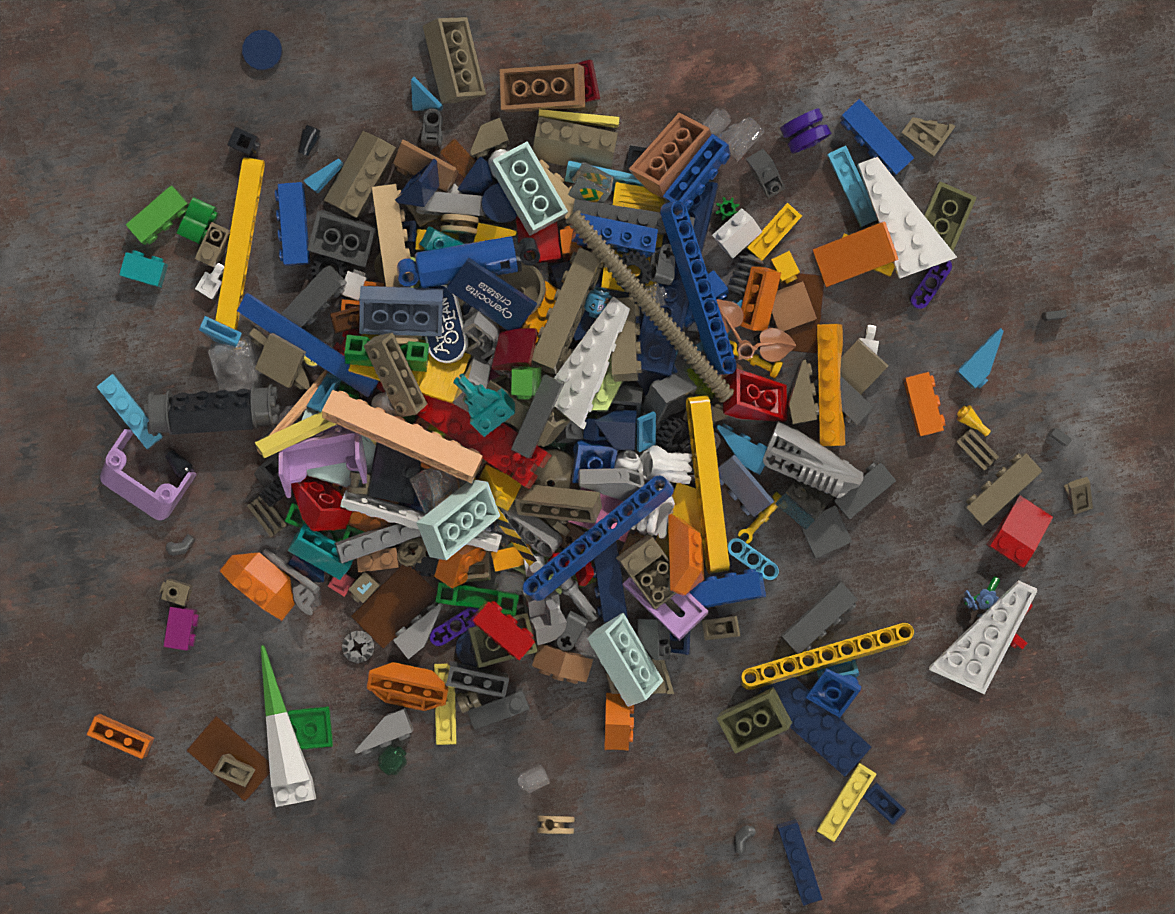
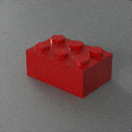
M485 601L470 621L512 657L520 661L535 643L532 639L534 635L526 628L520 629L517 626L518 621L510 614L505 616L501 612L503 608L495 601L491 603Z

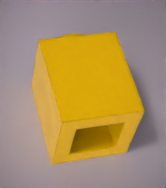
M790 251L770 261L773 269L781 272L780 283L785 281L788 284L797 279L796 275L800 271Z

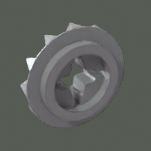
M363 631L351 632L344 638L342 644L343 654L349 661L355 663L365 662L374 652L373 639ZM353 639H355V641H357L358 644L366 643L361 648V653H359L358 650L351 651V649H353V647L355 646Z

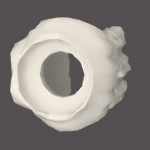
M652 446L639 456L641 466L638 473L644 474L646 482L660 475L672 483L690 484L691 477L687 473L692 471V467L688 463L692 460L693 455L690 453L682 454L679 451L667 453L659 446Z
M673 496L668 498L631 529L634 530L637 527L640 534L645 535L648 533L651 536L659 534L660 539H665L669 527L668 515L673 513L675 505ZM649 497L645 498L643 503H646Z

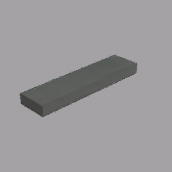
M548 375L543 376L511 450L527 458L532 457L564 383Z

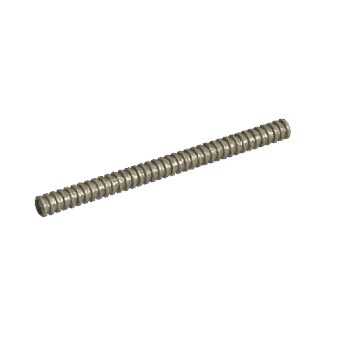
M578 210L566 219V223H570V228L575 229V234L578 233V237L583 239L582 242L588 244L587 248H591V252L596 254L595 257L600 258L599 262L604 263V267L608 268L609 273L612 272V277L617 278L616 281L621 283L620 286L625 288L624 291L629 292V297H633V301L637 302V306L642 307L641 311H645V315L650 317L649 320L654 321L653 325L658 326L657 329L662 331L661 334L663 336L666 335V340H670V344L674 345L675 350L678 349V354L683 355L682 358L687 360L686 363L691 365L690 368L695 369V374H699L698 377L703 379L702 382L707 383V388H711V392L715 393L716 398L719 397V402H725L733 395L734 390L729 388V384H725L726 380L721 379L722 376L717 374L718 371L713 369V365H709L710 362L705 360L706 357L701 355L702 352L697 351V346H693V342L689 341V337L684 336L685 332H681V328L676 326L677 323L672 322L673 318L668 317L669 314L664 312L665 309L663 307L660 308V303L655 302L656 299L651 297L652 294L647 292L648 289L643 288V283L640 284V280L635 278L636 275L631 274V269L626 268L627 265L622 263V259L619 260V255H615L614 249L611 250V246L606 244V240L601 239L602 235H598V231L593 229L594 226L589 225L590 221L585 220V216L580 214L581 211Z

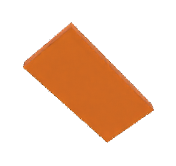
M885 221L813 249L826 287L899 260Z

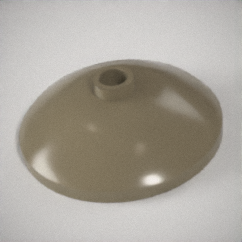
M521 262L522 271L497 275V277L537 303L535 309L531 312L532 314L538 309L544 299L545 281L536 267L533 265L527 266Z
M546 449L545 451L552 456L543 469L538 467L535 471L538 477L533 485L580 490L581 486H579V483H572L574 458L561 450ZM552 480L555 482V484L549 485L548 481Z

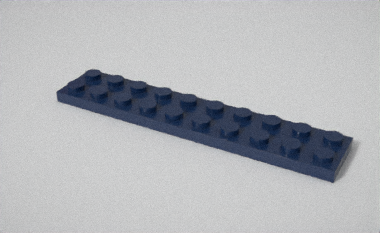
M709 181L705 185L704 192L700 196L697 195L695 197L692 207L688 210L689 217L695 218L693 229L701 254L719 186L718 183ZM664 235L662 246L670 244L666 235ZM675 260L673 282L670 285L657 283L656 294L651 297L656 299V303H660V308L663 307L665 309L664 312L669 314L668 317L673 318L672 322H676V326L680 327L682 332L690 303ZM644 314L638 342L641 343V354H637L638 361H641L642 371L672 377L678 349H674V345L670 344V340H666V335L663 336L661 334L662 331L657 329L658 326L653 325L654 321H650V317Z

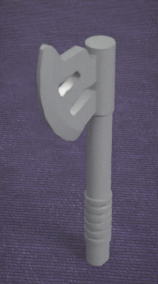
M265 549L262 555L300 582V585L293 587L294 600L301 611L312 615L311 605L315 600L314 593L316 594L320 587L297 572L274 553ZM307 588L305 593L300 596V593Z

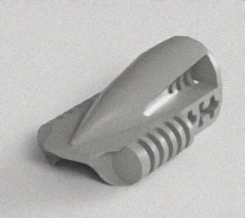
M777 422L763 457L765 466L792 477L798 482H804L803 484H808L810 487H816L817 490H823L827 494L830 493L836 498L843 497L848 491L861 485L863 482V472L854 468L848 461L841 460L833 452L800 431ZM772 455L776 457L774 461L770 460ZM791 463L794 464V467L792 469L789 468V465Z

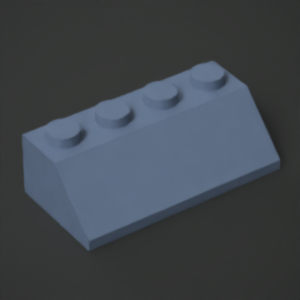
M361 286L359 334L383 335L393 332L394 335L442 336L443 289Z

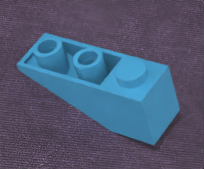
M724 423L722 426L717 425L716 429L732 453L747 469L760 475L765 466L763 457L767 446L759 442L757 445L751 443L750 437L743 433H740L738 436L732 432L734 430L732 427Z

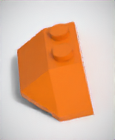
M669 514L670 590L684 596L704 580L703 541L701 533L689 523L673 514Z
M260 552L232 555L220 569V572L234 587L263 610L283 621L295 605L291 577Z
M395 662L370 670L367 682V689L385 703L421 711L446 705L449 687L445 685L434 671Z

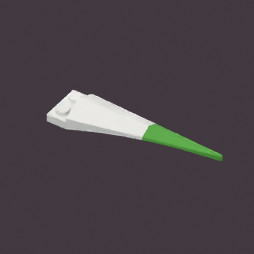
M262 645L261 658L270 780L275 805L279 807L316 799L312 776L285 708L266 648Z

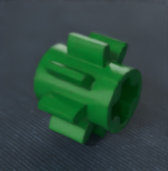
M723 197L722 204L716 203V206L720 209L715 214H721V221L725 218L731 219L732 215L737 213L735 208H738L740 205L733 203V197L730 201H726V198ZM727 205H730V210H732L733 212H728V214H725V209L722 208V206L726 207Z

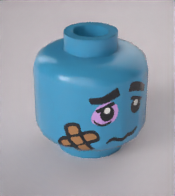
M594 287V289L590 290L584 305L585 310L589 312V316L593 318L599 317L612 299L609 290L601 287Z

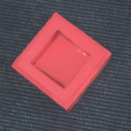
M345 574L341 580L333 577L328 587L345 597L349 591L348 589L356 579L348 574Z

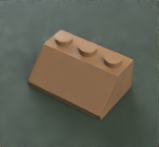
M402 140L393 163L397 167V172L405 176L407 174L414 176L435 159L438 164L440 183L435 192L448 193L459 174L456 167L405 140Z

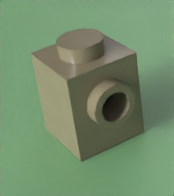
M168 579L161 586V599L186 606L188 605L193 585Z

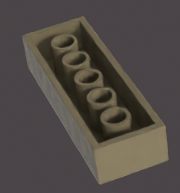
M579 248L577 253L574 252L572 254L570 270L565 271L562 278L564 284L561 290L558 289L554 296L555 305L553 308H549L546 319L548 321L546 326H542L538 333L540 340L537 346L535 345L532 358L534 367H541V370L555 376L559 372L584 314L586 297L590 290L596 286L604 267V263L599 262L600 258L595 257L596 254Z

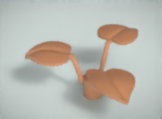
M716 300L726 332L728 333L731 330L739 342L737 345L739 356L735 357L736 361L742 360V358L750 359L754 355V351L760 347L761 356L767 361L775 362L783 359L796 347L793 339L787 333L777 328H768L760 333L761 343H757L754 346L747 340L742 341L735 330V327L740 326L743 322L744 315L742 309L734 302ZM737 364L736 369L743 370L742 366ZM729 374L721 375V379L725 378Z

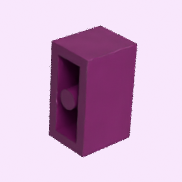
M178 606L170 607L163 647L186 651L190 650L191 646L194 647L196 635L193 634L194 627H197L199 623L197 609Z

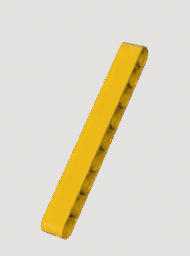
M247 157L243 158L215 319V321L234 330L238 328L240 313L237 312V309L243 298L265 167L264 160Z
M708 395L686 398V411L691 452L693 455L692 460L706 570L708 574L729 571L730 563L711 404Z
M901 623L751 667L742 673L741 685L747 690H753L906 645L911 641L914 629L908 623ZM906 630L909 637H901L899 631ZM880 636H887L890 642L887 644L882 643ZM867 641L870 643L871 648L863 649L860 643ZM849 647L852 653L845 655L842 653L841 648ZM825 652L830 653L832 660H824L822 654ZM810 658L813 661V665H804L803 659ZM785 664H791L793 665L794 670L792 672H787L784 670L783 666ZM771 669L774 671L775 676L768 678L765 676L764 671ZM752 675L756 681L754 683H747L745 677Z

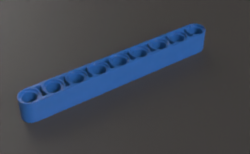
M682 201L665 203L660 210L661 217L707 359L710 362L709 365L714 366L713 369L718 371V375L732 374L736 370V360L687 208Z
M660 475L652 478L529 577L523 584L524 593L535 601L543 600L670 498L674 492L672 484ZM665 484L664 488L659 490L660 486ZM649 497L648 501L643 503L644 499ZM633 510L632 514L627 516L628 512ZM617 523L616 527L611 529L612 525ZM601 535L600 540L595 542L596 538ZM585 548V551L580 554V551ZM569 561V564L564 567L565 563ZM553 574V577L548 580L549 576ZM538 586L537 590L533 593V589Z

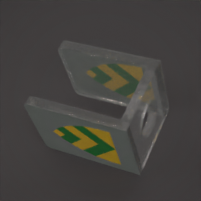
M583 162L572 177L574 185L568 195L577 200L604 204L611 194L614 177Z

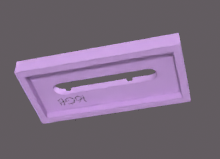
M630 577L623 583V586L679 641L708 614V610L690 593L684 596L675 594L670 598L685 612L683 617H678L665 603L654 609Z

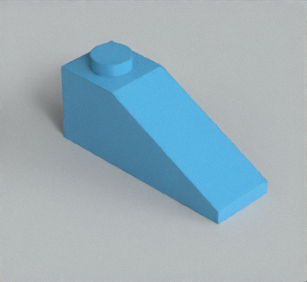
M1001 328L997 329L956 371L972 389L976 387L980 389L988 381L986 377L990 374L1004 332Z

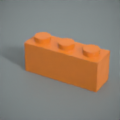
M751 266L741 307L744 316L740 326L755 331L768 329L781 272L767 267Z
M929 372L903 378L917 436L920 437L944 431L943 426L946 424L943 414L940 415L938 407L941 405L938 395L934 394L933 387L936 385L933 375L930 376Z
M102 714L94 717L87 733L90 737L141 759L148 755L155 739L148 734Z

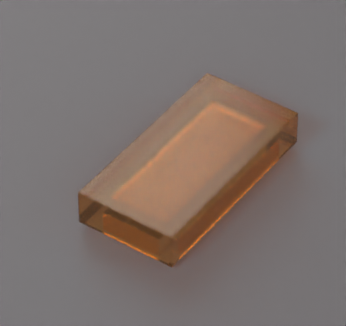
M455 138L440 151L446 160L457 168L463 178L467 176L476 163Z

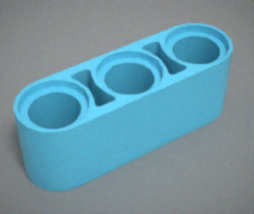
M733 538L728 541V552L750 569H756V572L762 573L763 578L767 580H773L777 577L779 573L778 566L739 538ZM733 542L741 543L742 549L740 552H732L731 545ZM751 553H755L758 556L757 563L753 565L747 561V557ZM767 565L774 567V573L771 576L764 574V568Z

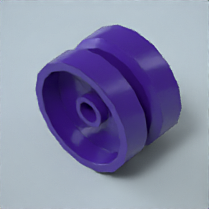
M820 108L800 115L780 127L784 138L796 136L788 143L792 154L809 149L832 134L828 125L816 126L824 118Z

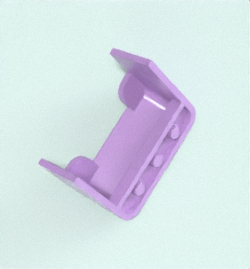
M335 425L279 451V477L286 497H291V483H298L306 478L307 469L346 462L348 470L359 471L363 484L367 483V462L362 436L340 425Z
M124 429L106 456L100 473V480L106 487L154 519L165 520L170 516L197 474L195 472H188L178 488L171 484H162L155 493L122 472L127 463V457L122 450L133 435L132 430Z

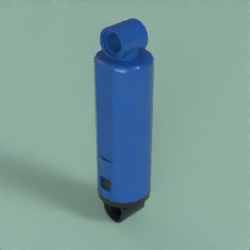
M516 235L422 251L415 254L416 262L412 259H403L398 262V280L401 285L406 287L415 285L418 280L422 288L446 285L452 281L468 258L496 276L522 271L521 262L527 266L535 265L540 260V252L536 240L524 238L518 243Z

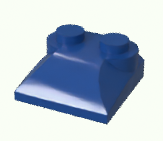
M580 440L574 445L575 457L572 483H579L578 471L580 469H613L615 467L617 450H614L610 442Z
M826 668L805 698L840 718L861 691V686L854 676H842Z

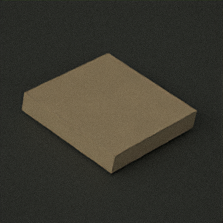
M271 333L268 336L255 369L290 388L296 378L306 351Z
M858 339L841 357L840 375L861 395L889 365Z

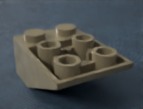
M806 360L799 362L787 400V413L790 425L817 420V415H820L818 404H814L813 396L816 395L814 383L810 384L809 376L812 375L810 363L807 364Z
M645 535L616 557L621 567L654 609H657L677 594L670 590V560L652 536Z

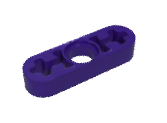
M951 261L945 262L947 270L940 272L941 280L937 275L931 274L932 270L936 273L939 266L930 267L910 297V303L914 308L923 309L929 304L952 269ZM927 278H934L937 284L934 289L927 288L925 284ZM922 287L924 291L931 293V295L925 294L923 297L925 303L917 305L915 296L919 297L923 293L920 290Z
M468 607L435 628L430 634L432 644L442 646L465 632L467 628L474 626L475 624L468 620L469 626L466 627L464 620L460 616L464 615L465 619L470 615V610L476 612L479 608ZM454 620H458L462 624V628L458 632L452 631L450 627L451 622ZM446 625L448 632L452 636L449 637L446 634L442 638L443 642H440V640L435 641V632L438 631L439 634L444 632L445 629L443 627Z

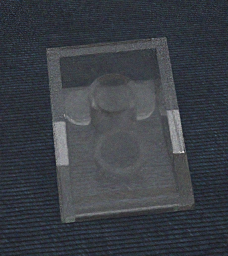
M250 336L241 337L236 347L222 343L211 344L209 357L220 390L237 391L243 388L251 390L252 385H255L256 388H262L259 371L255 369L257 360Z
M435 467L425 469L410 479L425 515L462 486L460 478Z

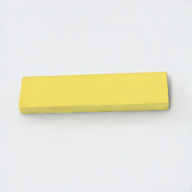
M539 109V117L573 124L619 127V117Z
M319 412L255 442L261 455L266 458L337 424L322 418V412Z
M434 664V672L444 682L448 664ZM448 686L446 705L435 708L436 745L457 744L455 687Z
M858 763L816 831L835 842L876 776V773Z

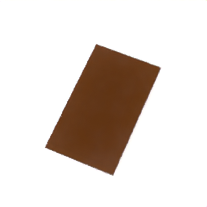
M799 273L796 275L797 279L788 284L785 281L781 283L779 281L777 291L803 281L817 319L784 332L796 344V347L791 351L817 353V325H820L824 280L822 275Z
M402 565L351 617L384 649L396 637L395 633L406 627L437 596V592L411 566L406 567Z
M217 716L186 750L211 773L221 756L225 754H231L236 760L252 766L255 771L246 787L215 775L244 801L251 796L270 774L269 761Z

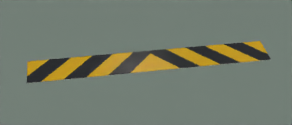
M498 508L500 517L495 521L529 566L532 565L537 559Z

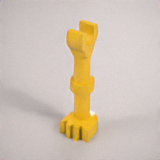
M729 340L730 344L734 346L733 354L739 356L737 344ZM754 354L750 359H744L749 361L752 366L757 365L769 371L770 376L775 379L784 363L779 360L771 364L759 358L757 354Z
M777 491L772 495L774 502L763 512L761 511L748 528L741 529L738 532L739 537L743 533L749 534V538L745 541L747 544L752 541L754 532L764 521L767 522L770 519L769 516L779 506L785 510L790 504Z

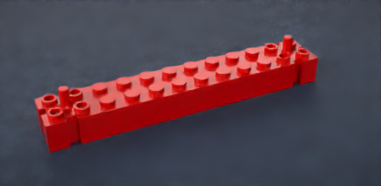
M360 328L343 332L344 341L342 344L336 342L333 349L345 356L347 335L362 336V334H359ZM379 381L376 388L383 393L386 392L381 381ZM423 395L427 405L416 415L467 449L477 450L483 456L482 459L503 473L510 476L513 472L512 479L528 489L531 488L538 477L535 474L537 468L541 467L543 469L552 456L539 446H536L532 457L527 458L511 450L518 432L506 424H500L483 437L470 424L469 412L455 404Z

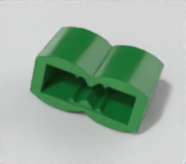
M193 197L177 234L202 244L211 222L215 223L218 218V208Z

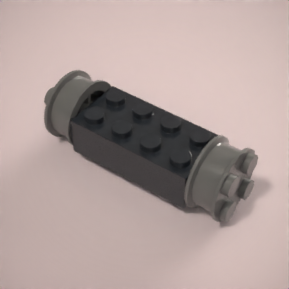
M270 384L268 388H256L255 385H252L251 390L243 388L237 391L219 390L210 393L200 391L194 394L182 392L174 396L171 391L159 395L150 392L147 396L148 404L144 405L145 416L149 418L147 423L148 434L157 436L158 433L165 432L174 435L252 430L253 427L255 430H258L259 426H271L272 429H275L279 424L278 417H280V405H276L278 389Z

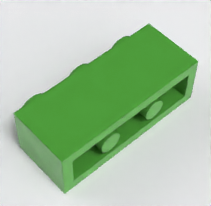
M171 185L131 219L126 226L142 244H151L158 238L157 234L162 230H168L173 225L172 221L186 214L189 203Z
M518 367L512 369L511 395H517V399H529L535 396L541 383V367Z

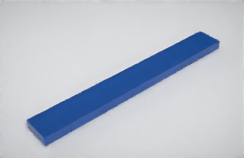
M249 293L245 294L237 312L269 333H274L306 351L305 356L366 397H371L379 382L378 380L349 372L350 364H345V356Z

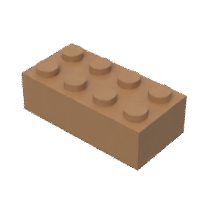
M579 64L500 69L501 110L505 112L538 111L539 109L553 110L585 107L584 67Z

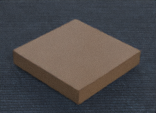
M803 281L777 291L772 309V316L777 329L786 331L817 319Z

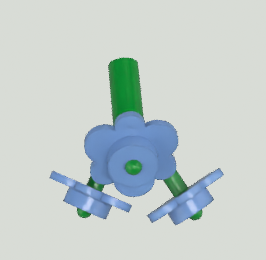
M993 577L987 589H982L980 594L974 597L966 590L964 592L965 597L963 598L965 605L968 608L972 607L974 611L978 610L975 603L977 600L981 609L988 610L999 599L996 596L995 590L1000 579Z

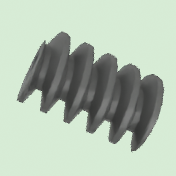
M744 252L746 256L739 257L743 263L736 264L740 271H733V275L736 278L729 279L733 285H727L729 291L744 297L751 266L757 267L758 264H765L761 259Z

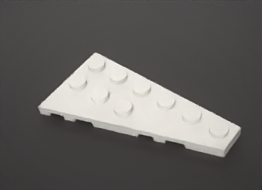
M878 157L858 164L878 223L886 222L899 260L894 261L893 264L899 279L957 258Z
M612 297L554 377V379L564 383L555 407L582 429L586 426L585 419L588 412H591L593 408V398L595 393L599 392L610 362H608L610 354L616 348L615 341L618 333L622 332L630 308L615 297Z
M1018 580L929 666V670L985 694L1037 593V588Z

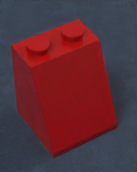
M516 217L518 242L524 238H533L537 241L540 260L535 265L562 262L557 221L529 236L519 217Z

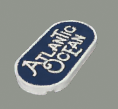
M447 285L428 287L443 289L442 336H425L426 343H429V353L439 362L454 363L463 357L468 347L467 334L462 331L464 321L458 297L446 290Z

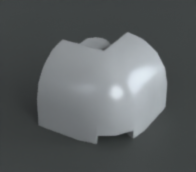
M471 307L469 313L463 316L464 326L462 331L469 338L466 352L471 354V356L476 355L484 360L495 352L500 328L495 321Z
M522 590L525 613H528L537 645L556 640L563 634L567 623L560 610L559 594L554 590L543 600L535 601Z

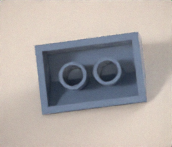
M732 455L718 467L720 484L723 485L725 483L729 488L727 492L734 501L738 498L743 504L740 508L747 516L751 514L755 517L774 502L735 455Z

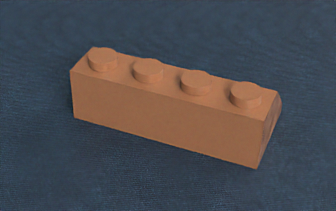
M678 113L634 162L629 171L649 192L664 199L663 195L711 136L710 128Z

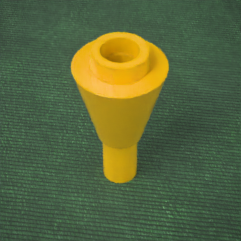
M971 405L963 406L958 411L957 421L977 429L985 437L989 435L991 430L982 424V421Z

